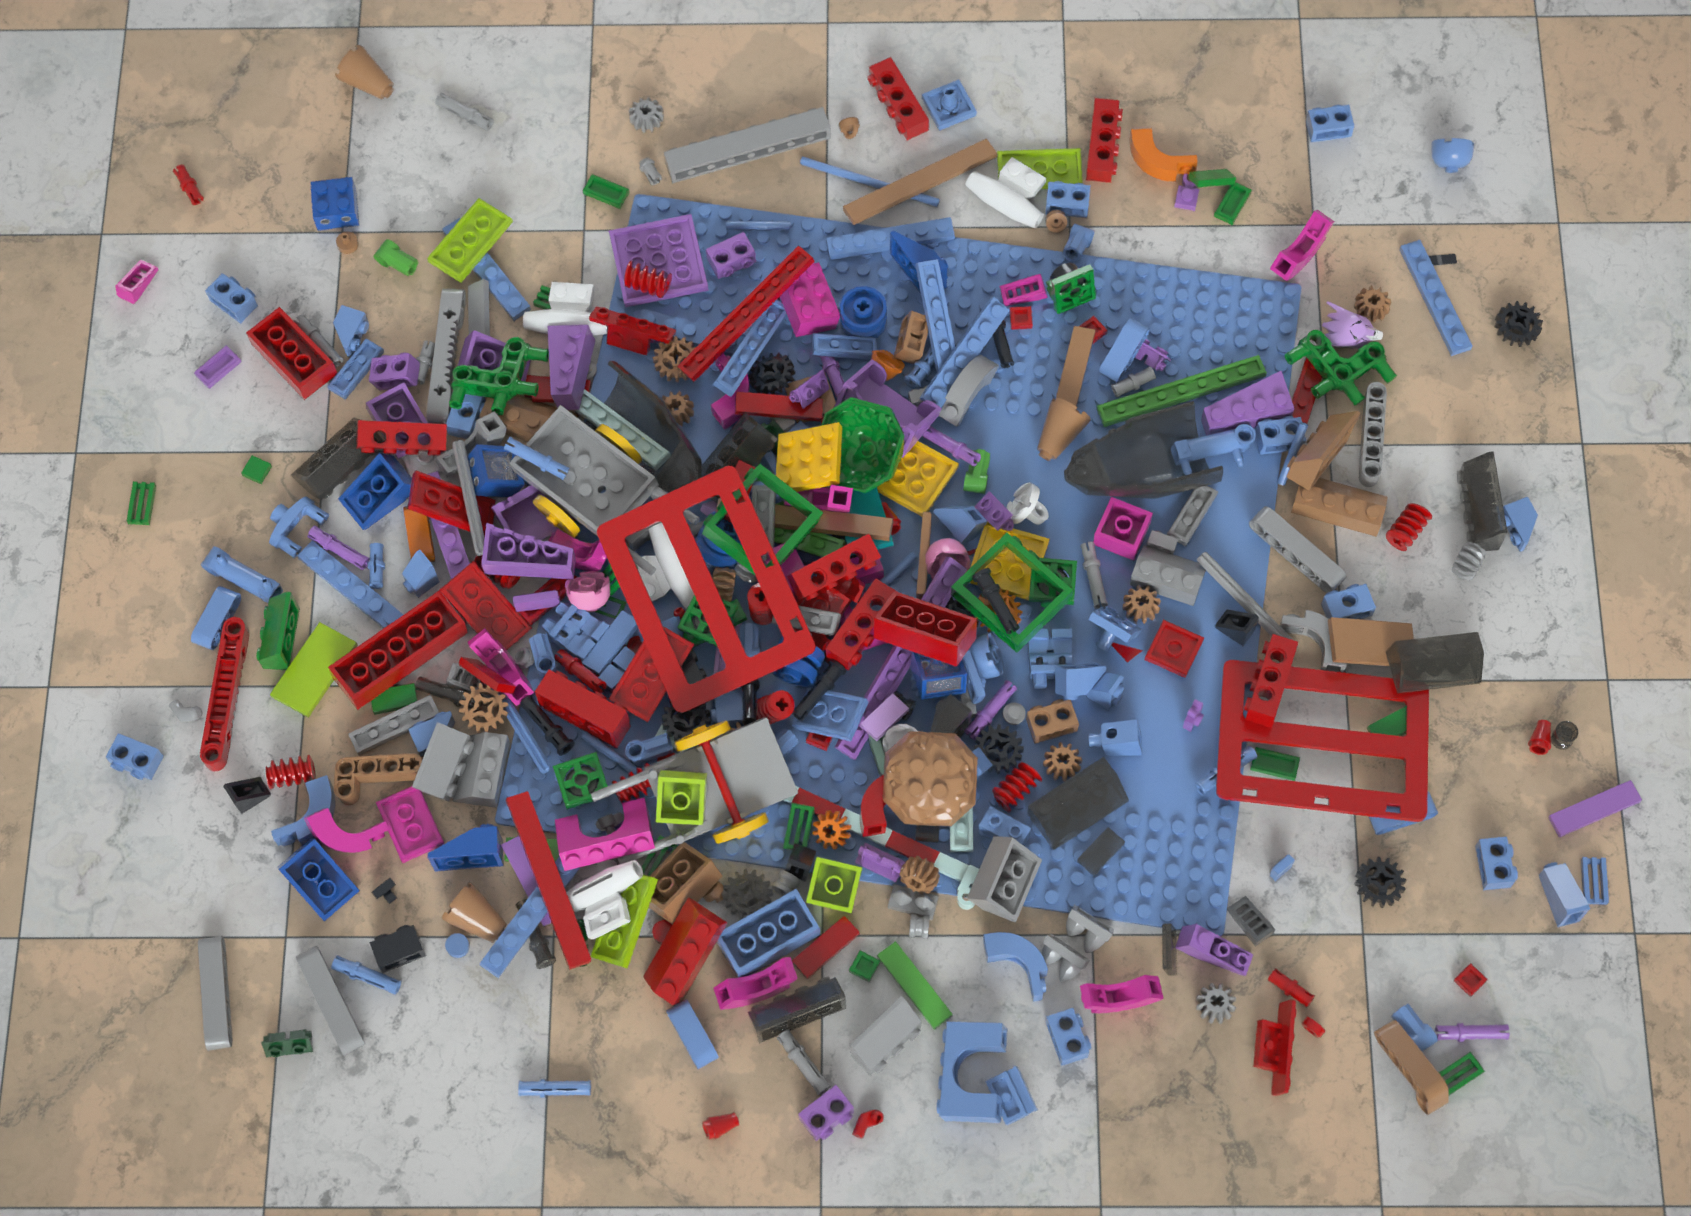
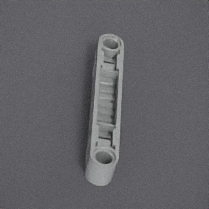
M443 288L441 292L427 404L428 423L446 424L451 411L449 400L452 395L453 367L456 366L454 359L457 357L455 353L457 351L456 344H458L457 336H459V330L463 326L466 305L464 289Z

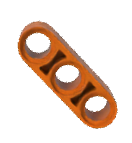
M408 506L403 507L411 559L420 549L430 562H435L429 517L407 509Z

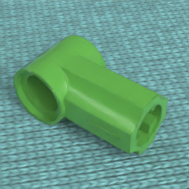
M386 239L373 255L374 259L382 266L387 268L391 266L406 276L413 275L418 265L416 258L403 252L396 243L389 239Z
M977 449L973 451L979 453L981 459L979 463L973 460L977 463L976 466L969 464V469L965 475L963 491L985 494L990 453Z

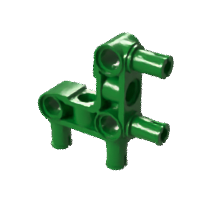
M1319 330L1310 331L1307 336L1299 340L1298 346L1284 355L1285 360L1290 365L1306 356L1323 377V381L1311 388L1315 398L1319 399L1331 390L1343 391L1354 406L1365 399L1354 382L1368 371L1376 369L1386 384L1398 376L1386 362L1385 348L1381 343L1377 341L1370 342L1358 349L1349 359H1344L1338 355L1331 346V341ZM1310 340L1314 341L1317 345H1313ZM1337 374H1340L1343 379H1340Z
M512 337L507 340L503 348L502 361L497 369L486 370L479 369L478 366H457L453 370V382L451 385L453 392L449 400L450 407L461 409L466 394L494 398L491 412L495 411L497 415H503L507 401L514 396L525 394L537 397L539 392L538 383L521 381L527 361L548 362L549 349L532 347L529 343H525L522 338Z

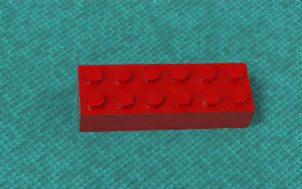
M437 591L334 662L328 669L332 678L358 710L468 633L466 624L442 593Z

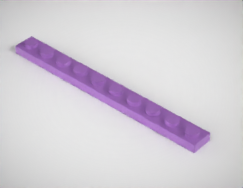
M946 557L921 600L945 608L951 597V586L964 575L967 569L953 558ZM893 646L863 697L869 703L852 741L839 739L834 748L849 758L856 760L868 739V733L860 724L892 693H895L911 666L910 650Z

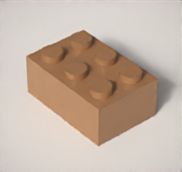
M683 842L650 875V877H654L658 881L649 908L673 925L686 900L690 897L698 903L721 879L722 874L712 860Z

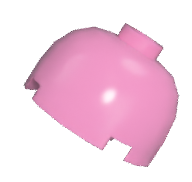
M945 538L935 541L929 546L925 554L927 572L931 575L932 579L946 557L953 558L967 570L970 567L971 561L966 548L955 539Z
M586 571L581 572L578 578L568 579L565 583L568 600L580 610L587 612L597 611L605 605L610 597L609 577L605 578L602 572Z

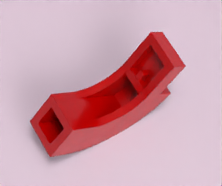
M884 775L872 782L864 793L860 811V828L863 837L884 834L886 832L887 822L883 811L886 805L883 801Z

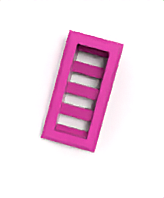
M140 259L115 285L117 296L135 304L158 272V267Z
M1041 274L1000 286L1005 306L1048 298ZM1038 285L1039 290L1035 291L1034 286ZM1025 287H1029L1030 293H1026ZM1019 288L1021 289L1022 295L1018 296L1017 289ZM1008 290H1012L1014 298L1009 297Z

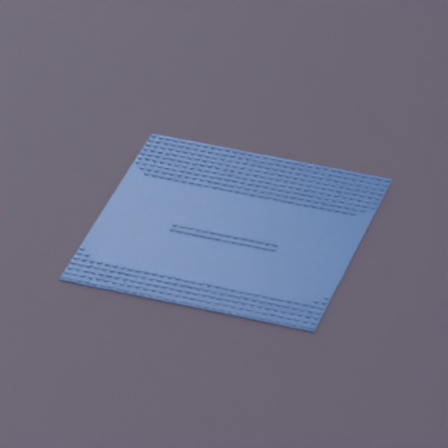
M636 194L634 197L628 227L691 214L709 291L625 307L617 272L609 307L611 311L625 313L635 318L640 317L644 308L716 328L799 245L814 258V263L819 262L839 313L842 297L855 287L868 286L875 288L883 295L887 306V325L884 332L876 338L877 350H886L894 355L903 318L911 311L925 315L921 294L891 256L890 250L834 260L829 258L826 243L827 237L885 227L863 224L853 225L848 222ZM726 222H790V230H726ZM744 232L755 250L756 262L748 268L735 271L729 277L718 279L707 260L706 249ZM955 237L954 240L924 244L923 246L935 251L948 264L947 288L944 289L955 347L991 297H995L1004 305L1000 290L1001 285L1041 274L1048 298L1038 301L1006 306L1009 310L1010 307L1031 306L1032 329L1011 330L1010 311L1003 319L1006 322L1004 330L1014 365H1010L1009 368H1001L992 335L979 353V355H983L999 365L991 383L984 386L974 397L959 426L956 427L940 416L931 424L933 428L955 441L965 443L971 450L982 449L990 453L985 494L963 491L969 463L962 459L954 458L952 453L925 439L923 435L918 440L959 463L958 469L929 511L932 514L930 545L940 539H955L952 532L940 523L938 517L933 512L936 508L945 506L975 507L989 491L1007 507L1008 502L1014 501L1015 497L1013 495L1018 488L1025 483L1036 485L1040 490L1038 501L1047 509L1048 519L1042 524L1036 525L1025 518L1022 522L1014 524L1013 528L1049 538L1050 541L1044 558L1077 561L1074 605L1066 604L1042 629H1048L1049 638H1051L1052 629H1072V665L1088 663L1105 665L1107 673L1124 677L1122 686L1125 688L1122 692L1123 697L1118 705H1112L1109 711L1087 698L1086 695H1080L1078 699L1071 700L1079 722L1078 731L1034 744L1026 721L1027 711L1038 705L1043 707L1051 705L1056 700L1064 699V696L1055 693V679H1047V688L1045 689L1034 688L1033 679H1030L1028 643L1016 653L992 631L987 632V626L981 627L980 624L982 622L978 620L979 626L976 630V637L986 633L993 635L999 647L996 651L1003 660L1004 673L998 677L986 679L984 687L986 696L980 703H976V713L979 710L982 711L1006 680L1012 682L1010 687L1013 685L1017 687V690L992 718L993 722L990 725L993 729H997V725L1000 724L1003 730L1010 726V733L1015 730L1017 731L1016 738H1022V744L1019 746H1023L1024 751L1019 753L1022 755V760L1016 761V768L1018 769L1020 762L1030 765L1039 773L1042 782L1035 779L1037 787L1033 788L1029 785L1030 794L1021 792L1024 800L1021 801L1015 798L1018 806L1014 807L1009 804L1011 812L1008 813L997 803L992 789L999 787V782L1005 781L1006 775H1012L1011 771L1014 768L1009 766L1008 773L1001 769L1000 774H997L996 769H993L990 773L987 770L977 778L976 805L973 806V852H950V826L904 824L887 804L883 808L887 822L886 827L967 865L980 869L991 840L978 834L979 824L991 806L1031 828L1030 837L1025 847L1042 859L1023 904L1024 907L1069 913L1075 904L1095 918L1181 931L1182 926L1198 924L1221 937L1225 929L1240 801L1219 798L1216 794V786L1205 795H1201L1196 789L1195 783L1209 775L1210 770L1213 768L1217 769L1223 666L1228 660L1257 662L1261 625L1257 623L1255 631L1244 646L1217 630L1215 624L1227 609L1248 612L1206 571L1194 606L1157 594L1156 598L1161 600L1160 605H1158L1160 611L1158 614H1155L1153 621L1147 618L1145 624L1141 619H1138L1136 622L1138 624L1137 627L1142 629L1138 637L1125 642L1116 636L1113 643L1143 650L1127 663L1112 645L1109 651H1105L1096 645L1105 629L1088 620L1092 612L1097 609L1093 607L1087 571L1083 568L1084 557L1080 545L1086 542L1089 551L1088 542L1094 541V534L1111 497L1153 513L1151 524L1134 561L1095 546L1096 556L1101 564L1099 569L1108 603L1107 606L1117 610L1118 615L1122 618H1127V611L1122 608L1125 603L1123 598L1124 595H1129L1128 591L1130 588L1136 591L1137 587L1131 586L1130 582L1143 546H1147L1152 530L1160 531L1167 535L1200 481L1217 490L1218 495L1187 546L1177 542L1173 555L1197 562L1198 557L1202 553L1207 552L1263 608L1270 545L1250 528L1249 522L1264 506L1275 511L1277 481L1282 452L1259 455L1255 437L1249 449L1241 452L1244 462L1243 467H1237L1232 452L1199 459L1189 463L1193 477L1188 480L1182 471L1181 465H1175L1170 448L1176 441L1206 436L1201 422L1204 408L1279 371H1282L1289 391L1292 365L1287 363L1284 355L1295 346L1301 285L1083 254L1080 260L1071 262L1066 260L1061 251ZM1074 263L1078 268L1090 264L1094 271L1096 299L1057 314L1054 310V302L1047 291L1046 281L1050 280L1052 272L1062 264ZM1038 285L1034 286L1035 291L1039 290ZM1025 287L1026 293H1030L1029 287ZM1020 288L1017 289L1018 296L1022 295ZM1008 290L1009 297L1014 298L1012 290ZM786 314L764 347L759 362L762 361L763 355L768 358L770 353L776 356L779 352L782 357L787 355L789 360L791 359L796 374L792 375L794 381L813 376L823 369L820 356L813 355V334L796 337ZM1092 316H1095L1108 331L1105 336L1092 344L1076 409L1080 414L1083 411L1086 412L1091 420L1056 460L1051 459L1047 461L1039 456L1040 452L1037 450L1050 402L1053 398L1056 399L1074 326H1080ZM840 318L836 329L817 333L847 336L841 328ZM1132 318L1150 329L1146 338L1150 341L1149 346L1154 349L1159 346L1167 351V357L1171 361H1164L1166 367L1163 371L1153 369L1156 379L1139 386L1140 388L1136 391L1133 389L1117 398L1111 388V385L1116 384V382L1100 373L1099 369L1124 325ZM753 324L741 336L745 337ZM929 332L927 334L923 355L919 360L923 358V356L931 347ZM607 334L603 335L596 365L597 373L594 376L590 394L670 452L671 457L657 471L643 461L639 464L655 476L659 484L658 487L669 493L725 466H733L735 468L739 460L755 468L761 464L742 431L743 418L749 415H742L737 422L725 430L712 415L711 404L725 395L724 392L713 385L721 374L715 362L695 382L688 377L686 381L682 377L679 378V382H676L675 378L667 381V375L661 378L659 371L655 370V364L653 363L654 350L659 349L660 341L650 343V352L646 356L608 345ZM1145 354L1142 361L1134 358L1122 380L1128 378V375L1131 373L1136 374L1147 369L1149 366L1144 362L1148 355ZM676 355L675 364H677L678 355ZM1256 355L1260 356L1267 372L1266 377L1107 427L1103 426L1096 409L1097 405ZM834 357L835 361H838L840 365L839 370L844 382L871 361L870 359ZM902 361L905 364L903 371L891 380L885 381L884 384L909 401L908 392L913 389L904 382V377L910 374L914 364ZM935 363L931 367V374L922 381L920 389L928 386L937 374ZM826 373V377H827V379H828V382H829L831 391H832V393H833V396H834V399H835V402H836V401H837L836 394H835V392H834V390H833V388H832V385H831L830 380H829V378H828V375H827V373ZM749 382L750 393H757ZM784 387L782 388V393L775 391L774 394L787 396ZM670 391L673 395H676L678 391L682 393V396L687 394L690 399L689 401H692L694 404V415L690 417L689 424L682 422V428L678 424H675L673 428L670 427V423L664 425L662 418L658 416V402H662L663 395L669 397ZM751 416L758 429L761 424H769L771 422L769 417ZM586 418L584 419V423L594 431L597 429L594 424ZM820 421L804 422L808 428L821 426ZM1265 433L1266 436L1273 437L1272 434ZM1239 435L1241 440L1247 441L1244 436ZM771 450L773 456L775 457V459H776V461H777V456H776V455L773 453V451ZM879 493L881 502H886L901 520L900 531L891 535L894 546L878 549L881 555L880 561L884 569V576L911 551L914 552L918 558L888 586L899 593L916 598L922 517ZM716 495L688 509L700 518L699 522L705 521L707 515L701 512L702 505L713 500L718 503L720 496ZM651 496L642 505L652 501ZM577 520L574 521L580 528V532L575 539L586 543H594L599 540L598 536ZM983 528L974 540L961 543L967 551L977 548ZM651 540L645 542L635 551L641 557L645 555L656 556ZM774 543V548L780 544ZM796 550L804 567L821 558ZM975 554L969 555L970 567ZM606 558L601 570L598 572H603L610 565L608 558ZM575 568L574 575L578 578L581 572L586 571ZM812 573L811 579L813 578V576H817V574ZM928 573L926 590L933 580ZM736 575L732 601L738 599L748 620L742 622V625L745 623L756 624L750 617L747 594L748 590L759 582L757 580L754 583H749ZM872 583L865 584L862 597ZM969 583L965 587L977 598L982 593L978 585ZM621 588L611 596L626 601ZM672 589L664 597L653 602L661 622L675 617L673 612L676 608L682 607V609H685ZM567 596L560 601L570 606L572 605ZM1019 597L1014 599L1015 603H1021L1017 609L1023 611L1020 615L1022 620L1018 624L1020 628L1015 631L1016 633L1020 634L1045 609L1041 606V602H1030ZM608 600L605 603L606 607L602 606L598 609L616 616L621 604ZM854 601L850 603L852 610L857 605ZM626 603L623 611L633 616L628 603ZM874 605L871 607V609L875 611H878L882 608L879 605ZM553 607L540 618L536 634H547L543 630L542 625L548 618H551L556 623L561 619L555 613L556 607ZM588 612L599 621H604L609 625L615 620L596 612ZM1163 619L1204 637V641L1186 678L1144 660ZM773 623L759 625L760 653L776 646L780 637H783L778 625ZM639 628L635 631L632 637L639 636ZM548 635L554 659L555 654L562 658V656L559 653H557V651H559L561 648L552 643L550 636ZM829 635L828 639L832 640L834 636ZM704 642L692 649L698 658V662H696L698 668H703L706 676L709 677L714 673L716 646ZM886 643L862 651V658L856 666L852 665L849 671L846 669L845 675H841L834 683L835 687L830 691L864 697L894 645ZM825 660L820 669H816L818 674H822L829 666ZM534 661L528 669L527 679L534 691L530 696L539 705L535 690L542 679L538 675ZM556 662L558 671L564 673L568 680L574 683L576 681L581 682L588 688L587 690L595 693L575 675L567 673L564 666ZM545 665L542 667V670L548 671L552 666ZM910 666L894 693L909 708V711L895 725L907 724L914 727L917 731L955 733L971 751H974V746L978 744L975 743L976 740L969 737L972 733L967 735L965 729L968 728L975 718L962 719L960 694L944 696L943 698L937 697L935 702L930 698L926 703L924 700H921V697L916 698L917 691H911L913 683L910 680L913 673ZM770 673L758 679L760 681V688L757 691V699L773 692L784 690L792 695L795 707H797L808 688L789 684ZM1252 684L1245 685L1244 707L1247 697L1252 698L1253 692L1250 691ZM601 688L604 691L601 694L608 700L612 693ZM741 688L733 690L743 701V691ZM667 692L648 723L627 711L631 727L617 749L605 742L603 743L630 761L625 754L626 745L632 740L644 741L655 737L661 724L664 723L662 722V715L665 714L664 707L671 708V700ZM1196 699L1203 703L1201 713L1204 714L1200 725L1198 727L1194 725L1190 732L1184 729L1183 725L1188 710ZM709 701L706 703L705 710H710L709 718H711V725L717 723H713L711 710L716 709L715 701ZM1009 703L1021 704L1026 711L1024 721L1018 725L1007 723L1003 718V710ZM520 706L519 714L546 756L552 769L542 774L516 731H514L495 822L498 825L515 827L506 798L528 791L543 832L556 834L555 819L577 814L585 836H606V831L598 829L596 822L598 821L597 819L611 813L614 815L621 812L624 815L623 806L616 794L614 793L598 801L567 810L553 766L597 752L608 786L612 785L614 780L619 782L621 776L628 778L629 772L581 739L585 731L542 709L555 725H560L563 728V733L575 742L574 747L568 753L559 756L554 745L545 740V733ZM1243 708V716L1246 718L1248 711H1245ZM1059 713L1057 715V717L1062 720L1068 718V716L1064 713ZM792 714L786 719L771 724L770 726L775 737L785 728L795 734L799 740V743L784 757L795 786L860 815L864 793L871 783L880 777L868 739L856 760H853L834 748L839 740L838 738L832 739L827 751L807 744L806 739L809 732L794 729L791 726L794 719ZM683 715L685 721H687V723H688V725H689V721L685 718V715ZM1042 719L1035 721V723L1039 726H1044L1047 724L1046 721ZM1138 720L1142 738V755L1107 756L1104 754L1103 747L1089 746V734L1101 733V724ZM986 726L983 730L988 732L989 726ZM990 740L986 741L983 749L990 744ZM1247 741L1242 742L1241 751L1246 749ZM1060 742L1063 743L1065 748L1071 743V751L1078 749V756L1082 757V763L1079 764L1081 766L1080 772H1075L1076 775L1073 779L1067 775V781L1065 782L1062 780V776L1054 780V773L1047 775L1046 770L1048 768L1043 766V761L1046 760L1044 757L1045 752H1050V746L1052 745L1058 748ZM995 747V749H998L999 752H1001V751L1003 750V749H999V747ZM1014 749L1008 753V759L1013 755ZM641 751L636 752L634 757L638 756L641 753ZM658 758L650 760L648 764L656 763ZM1242 767V768L1240 769V772H1241L1242 775H1243L1244 767ZM648 787V795L645 796L640 791L639 797H645L654 842H656L660 835L665 838L670 836L671 833L666 823L656 822L657 800L653 790ZM631 796V801L636 800V798ZM782 800L748 814L744 818L766 812L769 822L751 831L750 835L741 839L734 838L716 844L712 834L730 825L725 824L684 842L709 858L786 869L792 850L784 849L783 845L792 804ZM796 809L790 845L794 844L800 809ZM805 811L799 845L803 843L808 811ZM816 815L813 816L807 847L816 850V854L809 873L813 874L816 857L860 866L855 861L859 855L858 850L864 843L905 862L909 859L849 830H846V832L850 833L851 837L845 839L846 844L844 846L838 844V848L833 850L830 845L829 848L824 849V841L819 844L816 843V840L820 838L819 835H812L813 831L818 830V828L813 826V822L819 821ZM624 820L614 827L615 831L621 827ZM832 825L828 827L831 830L830 834L836 833ZM669 847L668 851L671 852L673 848ZM862 867L859 881L894 886L895 884L906 887V884L900 881L901 876H899L897 882H893ZM939 872V882L931 892L957 896V889L961 882Z

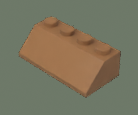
M516 395L507 401L504 414L498 415V417L507 427L505 435L528 442L558 408L542 402H533L532 399ZM487 397L479 415L480 418L492 413L491 407L494 398ZM570 412V413H572L574 416H576L577 418L579 417L578 414L573 413V412Z
M1354 411L1334 414L1326 422L1322 420L1316 429L1317 433L1312 432L1308 438L1307 446L1303 444L1297 453L1298 457L1293 456L1287 466L1290 470L1286 477L1305 489L1310 490L1347 443L1361 413Z
M1319 478L1310 490L1300 485L1298 486L1291 513L1377 537L1388 497Z

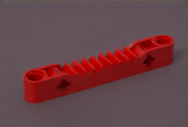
M231 617L223 624L200 749L202 762L210 771L214 772L222 770L227 764L232 737V720H234V711H236V696L239 694L238 686H240V678L242 677L241 669H243V663L245 662L250 637L249 630L244 621L238 617ZM240 628L238 633L232 634L235 629ZM213 754H218L215 760H209Z

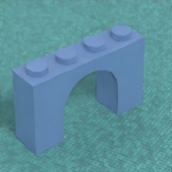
M947 1022V1027L943 1030L942 1034L945 1051L941 1053L940 1058L943 1075L939 1077L938 1083L939 1090H941V1099L937 1100V1113L944 1121L1001 1123L1002 1098L998 1094L969 1093L962 1090L958 1082V1071L962 1062L973 1053L1006 1052L1008 1029L1003 1023Z

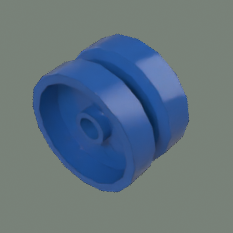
M860 286L849 290L842 297L840 302V321L844 333L847 336L878 338L884 332L887 325V306L885 298L879 291L868 286Z
M722 519L716 526L742 545L733 524ZM703 524L695 540L705 562L721 568L732 567L737 564L735 559L702 534L705 528Z
M780 637L777 645L783 642V637ZM816 646L813 654L776 670L772 674L780 680L798 687H812L818 676L816 669H820L825 654Z

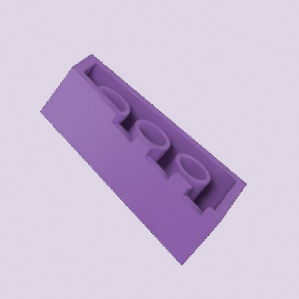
M588 325L548 326L551 396L557 408L561 405L566 410L580 409L595 345V338Z
M1282 371L1204 408L1201 422L1205 434L1210 435L1236 429L1241 424L1250 425L1254 429L1258 422L1263 419L1279 420L1286 416H1292L1294 406Z
M486 523L482 567L485 574L574 579L576 557L573 548L549 541L537 540L533 536H524L514 533L512 530L497 528L492 524Z

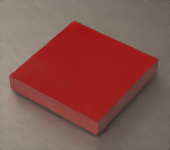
M1163 619L1144 660L1186 678L1204 641V637Z

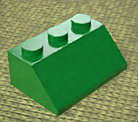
M285 592L270 598L268 606L264 608L265 626L261 627L260 630L262 643L261 648L258 647L256 653L257 661H259L263 669L287 670L291 664L300 608L291 592Z

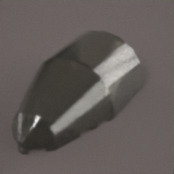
M609 361L608 365L618 372V378L615 387L604 404L671 454L670 458L657 471L643 461L639 465L655 476L659 484L658 487L666 492H672L702 478V460L669 404L620 363ZM587 420L584 422L594 431L597 429V427L590 421Z
M1191 401L1131 417L1125 421L1124 425L1117 429L1109 430L1108 434L1099 440L1096 438L1074 451L1066 470L1064 469V479L1085 495L1158 499L1221 482L1223 467L1218 466L1209 469L1205 458L1189 463L1192 474L1185 475L1181 465H1175L1170 450L1173 443L1198 437L1195 422V403Z

